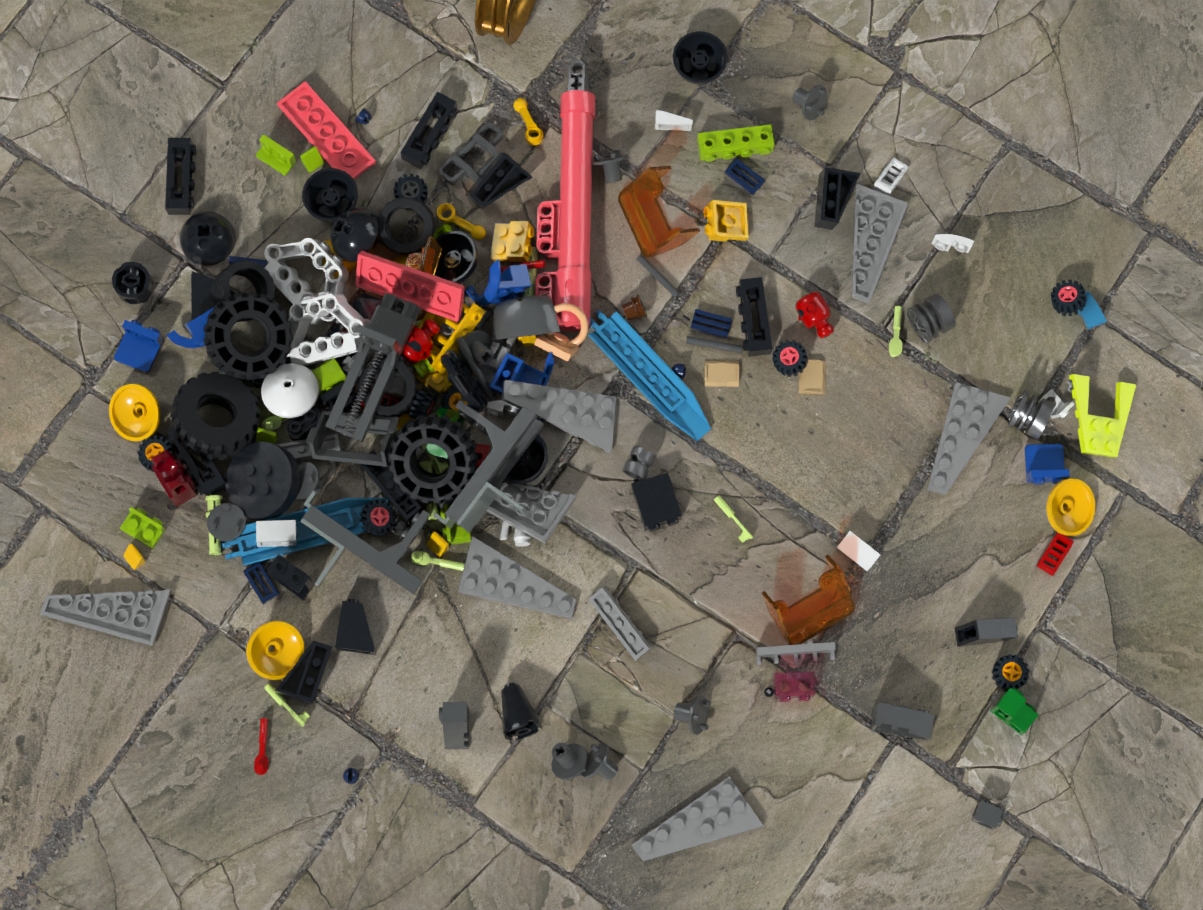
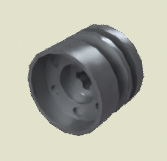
M937 293L926 298L924 305L917 303L915 307L912 306L907 309L909 322L917 336L924 343L931 342L932 338H938L939 332L945 334L956 326L950 307L943 297Z
M1025 389L1023 394L1017 398L1010 412L1008 426L1013 427L1018 420L1017 430H1020L1026 424L1028 425L1026 434L1038 439L1053 412L1055 403L1043 398L1037 405L1035 404L1037 395L1033 394L1029 401L1027 398L1030 391Z

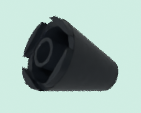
M515 683L506 684L501 690L503 734L505 739L513 740V736L523 739L539 732L538 727L542 729V724L521 686Z

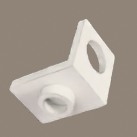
M1052 389L1038 401L1040 403L1043 398L1047 399L1048 397L1055 399L1056 405L1050 416L1052 419L1065 417L1070 412L1069 409L1075 405L1073 401L1064 403Z

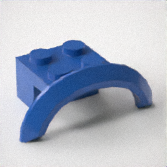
M496 260L489 268V282L483 294L479 296L473 285H470L466 292L479 306H486L489 303L496 304L501 300L519 298L531 287L527 265H512L501 273L500 261Z
M214 307L185 324L193 337L192 339L180 336L175 330L168 333L167 337L175 344L185 348L206 346L203 342V338H205L204 325H206L207 317Z
M550 352L546 359L543 372L525 364L523 360L506 353L489 387L493 392L503 396L505 380L547 386L554 367L552 353Z

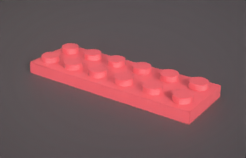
M306 81L277 102L279 109L313 147L316 146L321 157L331 168L343 170L355 180L376 164L375 159Z
M364 251L358 254L356 287L382 296L385 293L394 294L397 298L417 304L422 310L457 322L461 319L465 286Z

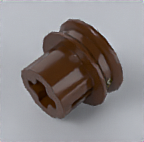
M639 294L635 298L631 297L632 301L622 305L628 320L639 317V319H642L643 316L647 317L646 309Z

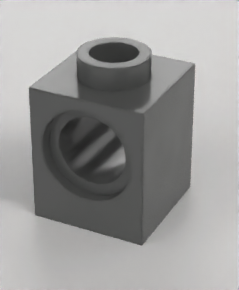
M981 800L977 802L971 821L994 830L997 826L1000 827L1003 822V809Z

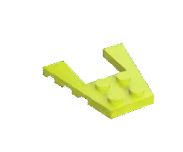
M1077 374L1069 375L1074 389L1071 390L1072 398L1076 401L1077 410H1075V416L1078 418L1080 426L1078 428L1081 453L1112 458L1118 457L1136 384L1116 383L1115 417L1108 418L1088 414L1090 377Z

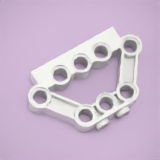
M305 238L297 243L284 245L269 244L264 251L265 258L269 262L265 269L269 271L276 287L292 304L301 302L304 297H318V294L311 292L309 283L300 280L297 270L293 267H288L284 263L286 260L310 256L313 259V265L325 272L326 283L324 292L329 291L330 294L344 295L345 282H347L349 277L348 270L342 264L343 260L339 256L333 255L330 251V246L324 241ZM311 244L314 245V250L312 252H310L309 250ZM278 249L279 255L276 258L275 251ZM325 257L326 264L323 266L322 259ZM336 270H338L339 277L337 279H335L334 273ZM286 271L289 272V277L287 279H285L284 276ZM298 284L301 285V291L299 293L297 292ZM328 314L325 317H313L310 323L319 325L323 320L336 322L337 319L334 316L330 317Z
M329 291L318 293V297L315 298L313 296L304 297L301 302L293 304L289 310L290 317L288 321H291L292 324L291 334H293V341H291L290 345L292 347L291 352L287 354V357H290L291 363L308 366L356 353L360 342V336L356 330L359 324L368 328L371 321L364 319L347 303L346 297L342 294H330ZM331 313L348 329V332L334 333L331 337H319L315 341H304L313 317H325Z

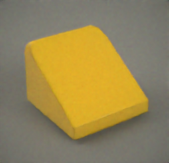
M435 531L426 544L438 557H441L449 549V543Z
M133 544L128 545L124 558L136 570L146 560Z

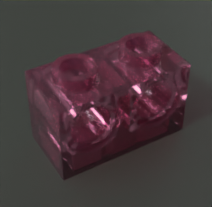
M814 671L774 673V699H779V702H790L791 698H799V701H810L811 697L815 696ZM799 683H807L809 690L801 691ZM779 684H788L789 691L782 692Z

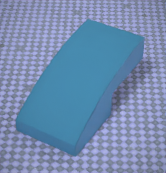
M1087 291L1085 292L1086 306H1083L1082 311L1078 310V315L1082 316L1089 330L1106 323L1107 320L1093 296Z

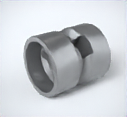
M633 446L629 455L630 460L626 461L622 471L629 477L641 481L646 479L649 473L648 467L652 466L656 456L642 447Z

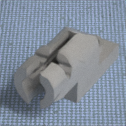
M508 338L506 347L501 346L504 339H497L492 343L490 350L493 352V359L489 364L483 365L481 369L489 386L506 353L510 354L517 338Z

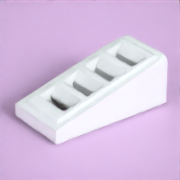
M656 110V130L692 131V119Z
M893 157L875 181L873 190L890 196L909 169V166ZM892 166L895 167V168H897V169L900 170L901 172L896 171L895 169L892 168Z

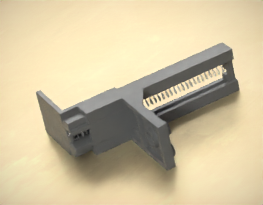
M385 293L381 304L377 305L368 328L359 324L356 330L360 336L358 351L325 425L327 428L363 443L417 317H424L422 309L417 304L397 298L394 294ZM371 348L378 351L375 352L376 354H386L387 358L353 434L350 431L339 428L337 424ZM359 394L360 396H356L358 399H355V401L358 402L357 400L360 399L359 397H365ZM352 411L353 413H351V414H350L351 416H348V418L351 419L350 417L353 416L352 414H355V415H358V414L355 413L354 411Z

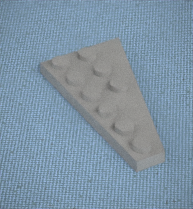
M857 183L855 185L851 298L869 304L908 203Z
M510 380L504 381L503 401L519 409H522L524 406L534 413L537 418L544 419L550 422L551 425L575 437H580L593 446L596 445L604 449L609 454L612 452L615 396Z
M955 382L927 486L928 491L946 495L1011 397Z
M502 482L498 490L524 507L532 515L531 518H528L498 496H496L486 511L546 544L577 497L573 494L565 495L560 494L558 491L552 490L550 492L540 490L538 487Z
M472 536L458 593L572 619L576 604L575 598Z
M150 590L144 592L87 593L82 595H46L40 615L154 647L172 591Z
M728 777L633 843L632 847L644 862L760 828L764 825L734 782Z

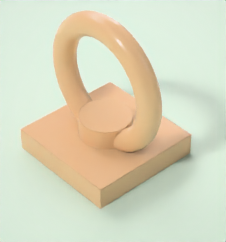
M562 303L554 306L556 314L561 311L574 313L581 323L579 335L575 339L569 340L568 337L557 332L541 334L537 337L534 345L568 362L578 353L580 348L578 345L587 336L588 320L584 312L577 306Z

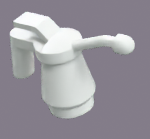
M505 521L502 523L500 540H507L509 527L512 526ZM515 527L513 540L516 546L530 545L531 536Z

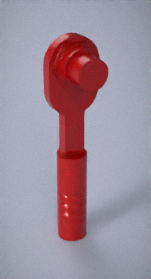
M545 261L522 262L521 265H527V269L545 267ZM509 266L501 267V273Z
M260 718L259 755L254 761V771L258 775L266 774L269 760L265 756L268 719Z

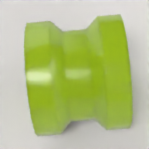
M422 359L418 364H411L421 379L425 377L427 372L434 371L430 367L431 364L428 359Z

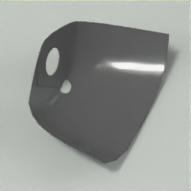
M547 294L501 300L495 307L492 340L560 332L554 305Z

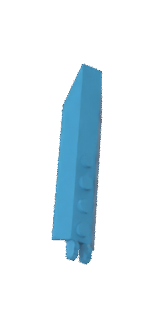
M597 310L595 314L603 324L598 326L590 317V326L595 331L588 336L667 420L694 440L698 441L711 430V427L694 393L617 311L608 319L600 310Z
M345 498L315 506V508L353 534L359 535L366 531L365 528H362L363 524L359 520L361 519L359 515L362 512V508L373 500L382 499V501H388V499ZM309 508L276 518L262 520H296L297 546L257 547L256 522L247 524L243 533L236 540L222 543L223 548H229L238 544L240 551L228 553L225 555V558L227 560L241 556L243 566L275 558L278 554L282 556L330 542L300 522Z

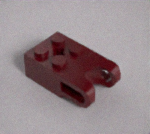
M164 450L151 458L154 464L151 466L176 507L197 496L194 492L197 488L189 475H184L187 471L179 458L175 460L168 450Z

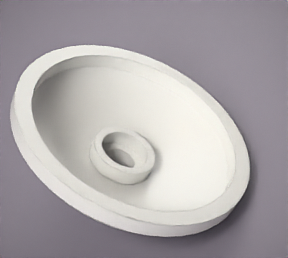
M294 363L283 364L277 368V371L265 377L261 388V396L270 412L279 417L294 418L307 413L315 405L319 396V384L316 376L307 367ZM286 384H291L290 387H285Z

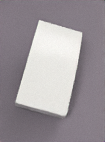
M936 234L931 244L941 251H949L950 247L953 246L959 252L969 253L974 241L958 235Z
M503 400L488 402L484 408L487 415L492 417H503L505 410H507V413L517 416L521 410Z

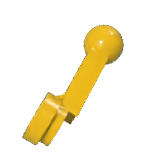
M524 98L516 99L513 107L515 111L520 113L527 127L525 140L529 145L537 146L543 142V131L533 122L527 109V101ZM531 133L539 134L537 137L529 136Z
M444 203L437 208V216L440 221L458 226L470 233L475 240H482L485 237V228L480 225L475 226L457 216L453 205ZM449 210L452 212L451 216L447 218L442 217L444 211Z

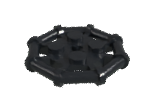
M446 351L441 356V363L445 365L448 380L453 382L463 401L468 402L477 413L482 412L488 402L481 392L480 383L474 379L466 362H462L454 351Z

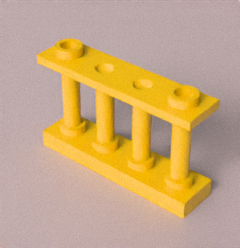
M463 303L462 312L466 315L460 323L427 312L418 326L421 329L424 321L431 319L439 327L444 322L455 329L449 339L440 333L431 337V339L434 338L444 345L438 355L431 351L428 357L433 361L430 367L442 375L446 368L441 363V356L448 350H452L457 354L459 345L456 339L472 332L486 312L475 303L471 307Z

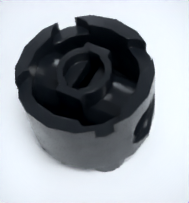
M137 262L121 264L122 266L117 268L112 276V285L120 299L132 305L147 302L154 289L153 280L147 269Z

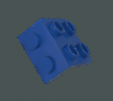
M125 320L122 325L125 334L114 355V359L119 363L147 373L150 371L164 339L159 333L160 331L153 327L145 328L138 321L132 320L130 322Z
M1061 444L1025 446L1027 483L1040 485L1045 484V482H1052V484H1057L1070 477L1069 469L1064 467V453Z

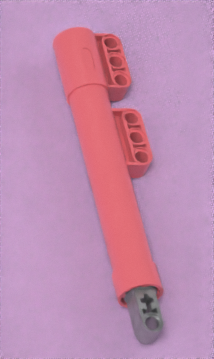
M574 60L569 65L568 91L561 95L560 200L540 203L537 212V249L547 259L558 258V270L556 272L541 273L536 277L535 295L547 294L554 306L562 303L577 306L586 315L589 329L591 315L592 149L596 98L593 93L589 92L588 69L583 61ZM578 69H582L581 72L576 73ZM547 210H551L550 214L544 215ZM551 227L549 232L544 233L546 228ZM551 245L548 250L544 251L545 246ZM545 281H550L547 286H542ZM561 311L556 314L560 330L568 332H579L581 330L580 320L574 313Z

